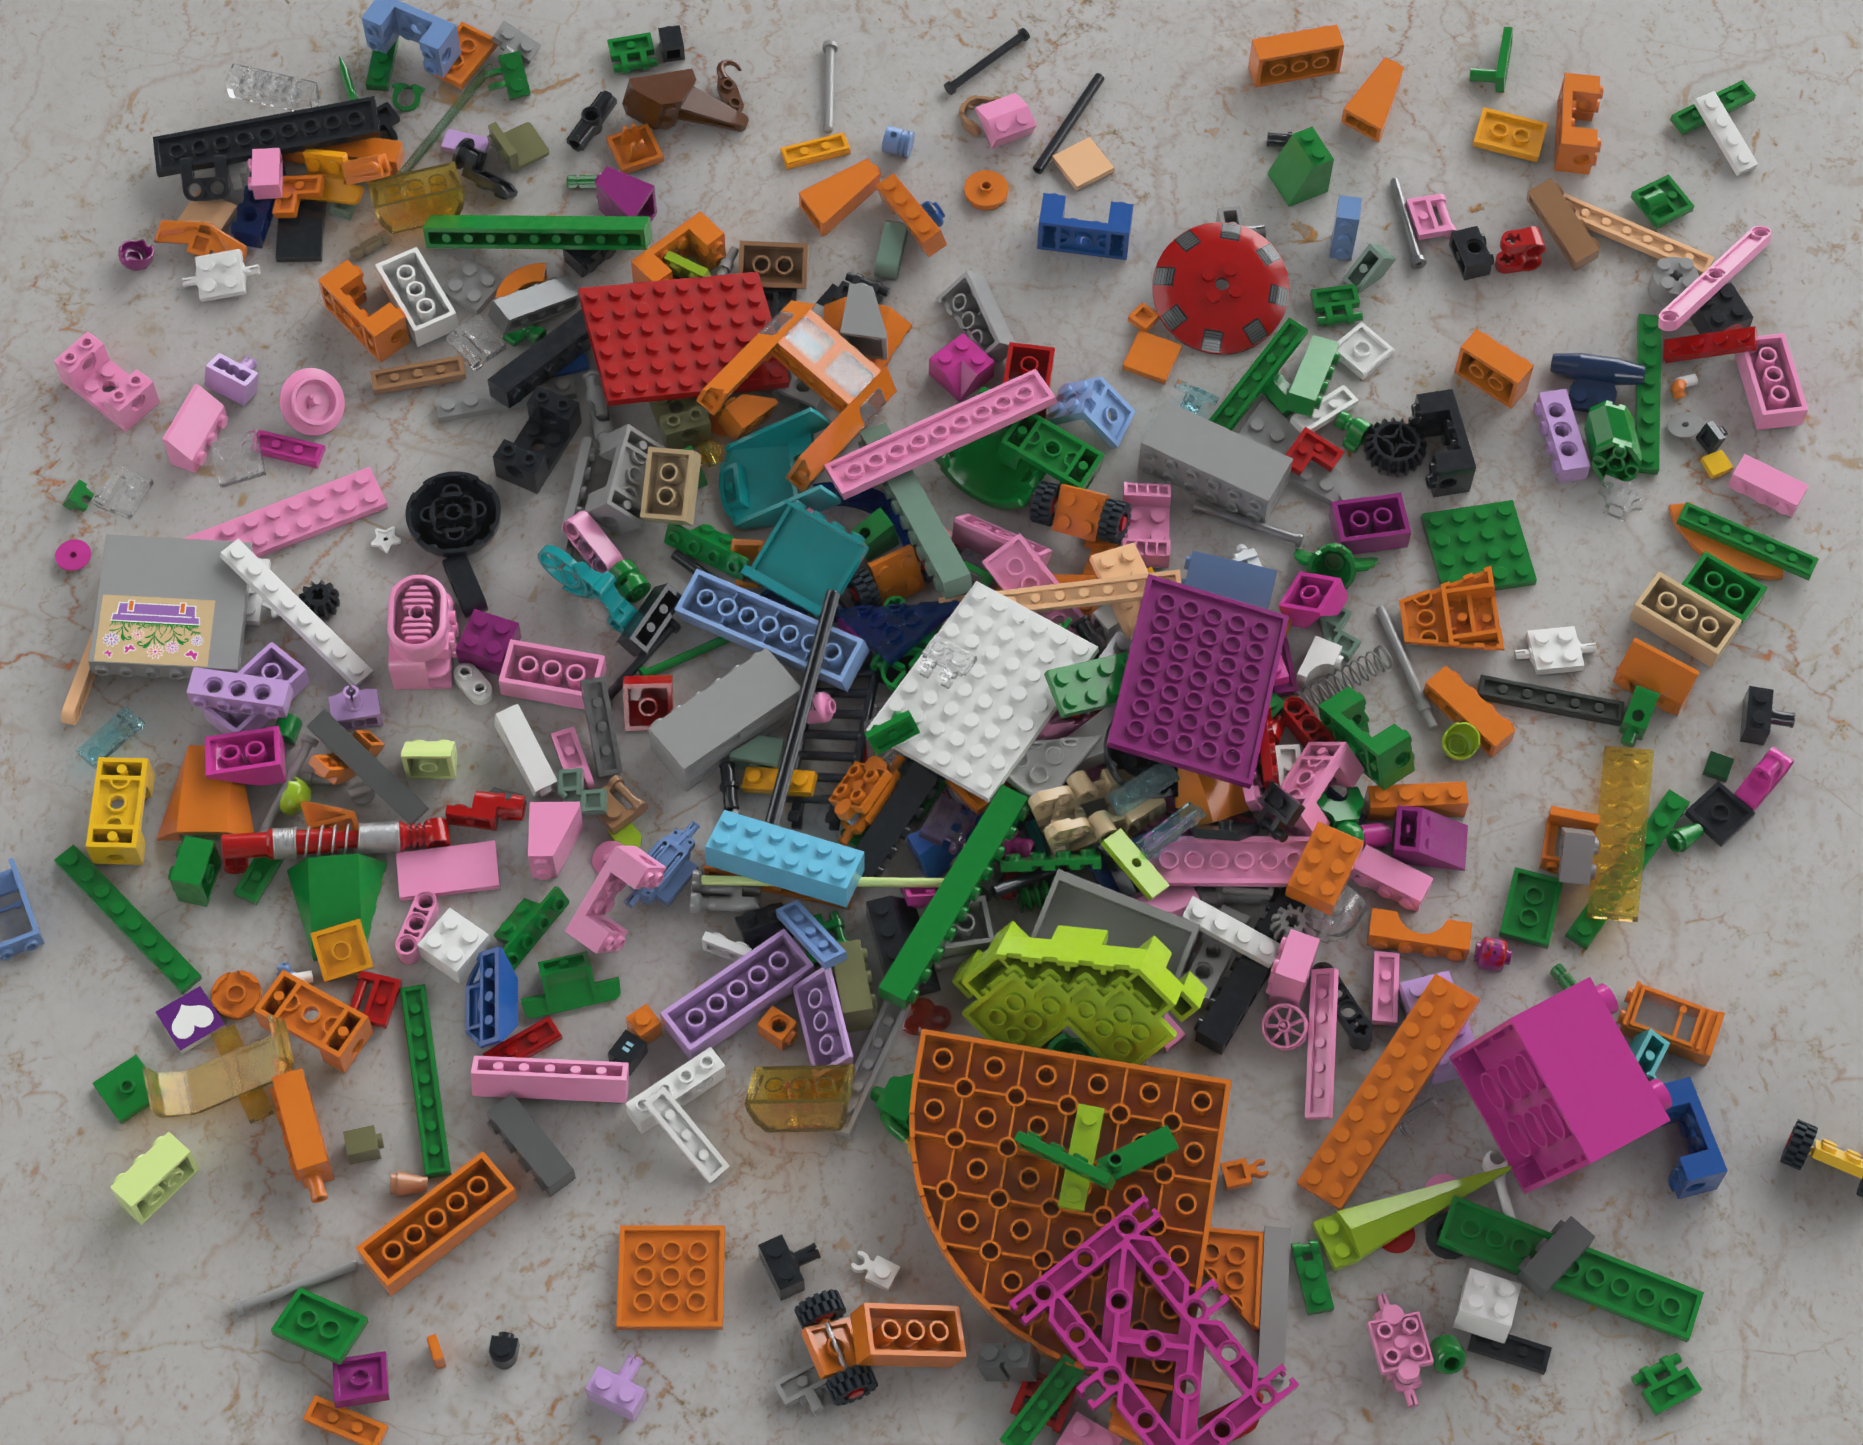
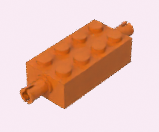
M280 1057L274 1061L277 1076L272 1077L274 1086L269 1089L276 1106V1115L283 1132V1141L289 1154L288 1160L296 1182L301 1180L304 1189H309L312 1203H320L328 1198L324 1183L335 1180L303 1069L292 1070L290 1057Z

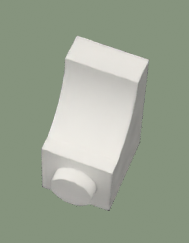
M1315 636L1297 673V686L1303 688L1312 679L1327 675L1328 673L1332 674L1334 669H1340L1344 659L1341 656L1343 646Z

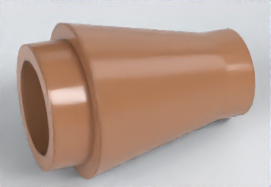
M401 1171L391 1173L390 1194H396V1197L427 1192L428 1177Z

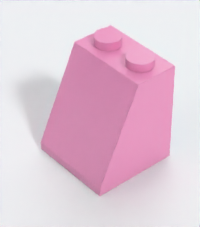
M530 802L528 860L532 878L548 880L558 877L584 828L580 802Z

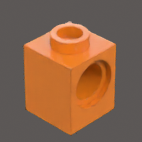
M773 1005L757 1024L758 1035L782 1051L787 1044L792 1045L798 1036L797 1021ZM778 1026L785 1028L783 1032H775L773 1029Z

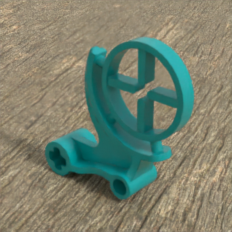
M545 545L538 553V559L543 568L554 579L564 585L562 587L563 590L582 598L598 599L603 603L610 614L607 618V623L617 632L623 633L637 610L617 592L614 585L617 581L615 576L607 571L605 573L597 572L591 569L586 562H577L562 549L553 545ZM564 563L565 566L560 571L558 568Z

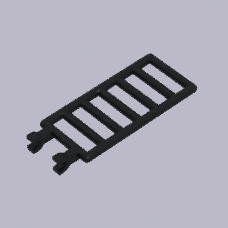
M871 668L859 669L855 678H870L868 689H849L846 692L839 688H817L819 682L817 680L815 692H827L831 698L865 699L863 710L836 709L832 719L861 720L859 731L808 729L809 724L806 722L794 770L800 769L801 760L852 762V765L855 761L862 763L867 741L865 732H867L866 729L871 722L880 679L879 669L877 671H873ZM806 739L856 741L854 752L804 751ZM816 772L818 775L817 782L840 783L846 775L845 773ZM813 794V797L787 795L785 802L792 803L787 817L788 822H792V829H802L805 803L830 804L825 822L829 823V830L839 831L841 820L834 811L836 806L829 802L831 795Z

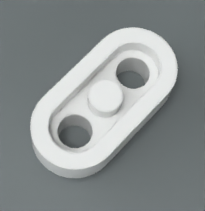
M459 664L453 673L457 686L474 704L484 705L490 702L493 697V689L490 682L473 664ZM463 672H469L468 675H462ZM478 688H484L481 692L476 691Z

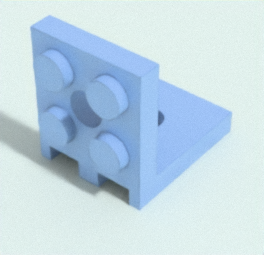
M1102 376L1063 384L1058 391L1057 403L1050 407L1046 420L1057 425L1083 419L1111 448L1119 447L1136 411ZM1108 410L1111 413V420L1108 418Z

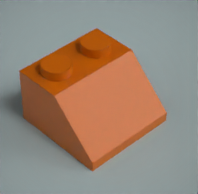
M742 394L738 398L733 396L724 404L725 407L720 411L721 416L718 423L734 442L743 438L769 419L779 402L775 398Z

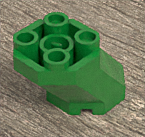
M1606 400L1590 407L1584 431L1592 459V469L1598 478L1607 485L1620 486L1636 479L1642 461V454L1634 427V417L1625 405L1619 404V406L1612 404L1613 402Z

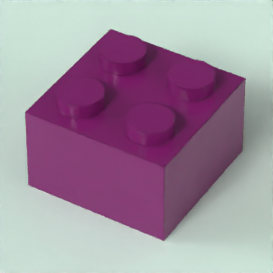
M474 609L456 646L458 662L471 663L477 669L500 676L510 639L520 641L522 638L519 623Z

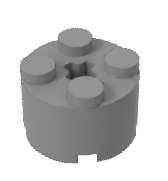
M1686 257L1661 258L1654 268L1648 286L1650 298L1654 302L1656 300L1660 303L1661 307L1666 308L1699 277L1693 261Z

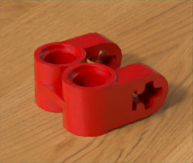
M1530 226L1503 233L1500 241L1502 251L1496 256L1495 268L1500 273L1509 274L1532 271L1540 267L1542 264L1540 255L1546 250L1540 229L1536 226Z

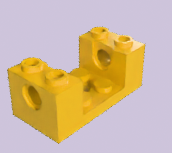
M98 757L85 846L93 864L143 865L146 841L141 831L145 798H152L155 775L148 758ZM116 800L124 801V805L121 808L114 809L111 807L112 803Z

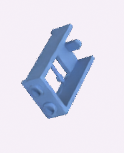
M13 858L8 859L11 869L0 872V897L19 891L22 901H15L11 905L0 908V913L13 908L19 909L24 905L33 931L1 942L0 960L11 959L18 953L32 951L45 944L19 869Z

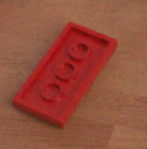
M1269 706L1260 747L1265 791L1271 782L1280 786L1271 706Z

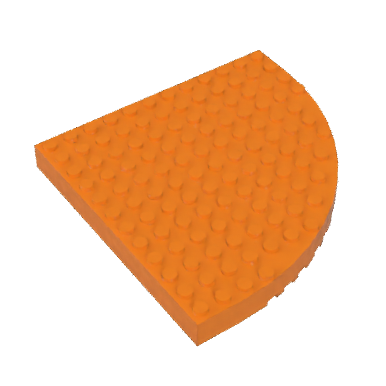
M922 1029L912 1081L909 1109L910 1153L915 1185L925 1219L941 1254L958 1281L979 1307L1022 1343H1032L1038 1354L1055 1363H1058L1063 1355L1066 1354L1075 1361L1073 1367L1084 1370L1048 1325L1049 1310L1045 1311L1027 1327H1024L1019 1318L1023 1315L1027 1316L1037 1306L1033 1304L1031 1299H1027L1018 1305L1019 1308L1016 1311L1012 1312L1008 1307L1009 1302L1143 1195L1149 1200L1148 1205L1150 1207L1147 1210L1141 1207L1133 1216L1139 1223H1143L1152 1217L1153 1213L1151 1211L1156 1208L1161 1214V1219L1142 1235L1154 1237L1189 1280V1296L1199 1290L1202 1284L1232 1080ZM1080 1103L1105 1108L1093 1165L1095 1167L1097 1166V1159L1165 1125H1168L1179 1146V1150L1116 1181L1111 1191L1090 1181L1084 1213L1058 1208L1065 1169L1018 1147L1014 1138L1018 1131L1026 1134L1028 1131H1031L1042 1137V1142L1049 1145L1051 1142L1057 1143L1065 1148V1153H1069L1078 1104ZM1124 1222L1119 1226L1120 1231L1124 1234H1130L1134 1230L1133 1226L1128 1222ZM1082 1255L1077 1259L1082 1267H1088L1092 1264V1259L1087 1255ZM1109 1261L1064 1296L1100 1342L1102 1338ZM1156 1264L1153 1267L1156 1275L1163 1276L1168 1272L1163 1264ZM1136 1265L1130 1329L1157 1330L1163 1333L1179 1334V1316ZM1040 1288L1035 1293L1040 1300H1047L1051 1296L1049 1290L1045 1288ZM1115 1297L1111 1301L1112 1306L1116 1309H1122L1126 1306L1125 1300L1121 1297ZM1188 1307V1315L1196 1318L1198 1307ZM1074 1330L1069 1334L1070 1339L1075 1343L1084 1340V1334L1079 1330ZM1149 1339L1145 1343L1149 1351L1156 1352L1160 1349V1344L1155 1339ZM1127 1356L1125 1373L1135 1386L1173 1395L1176 1362L1150 1361L1145 1358ZM1086 1370L1085 1376L1090 1377L1096 1371ZM1107 1373L1103 1376V1380L1107 1383L1117 1384L1118 1377L1114 1373ZM1187 1381L1180 1384V1390L1184 1394Z

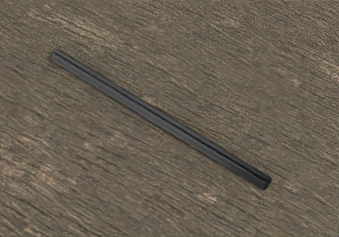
M828 589L826 591L765 818V822L779 826L840 598V594L836 590Z

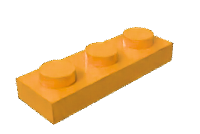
M746 766L741 785L743 793L772 795L779 769ZM794 770L787 795L813 797L818 778L816 771Z

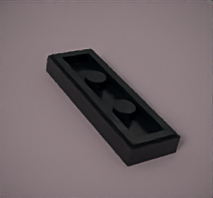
M1472 1333L1467 1351L1543 1375L1546 1372L1552 1347L1508 1334L1503 1344Z

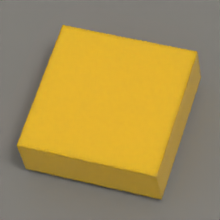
M1722 449L1706 455L1700 460L1711 479L1730 473L1734 468Z

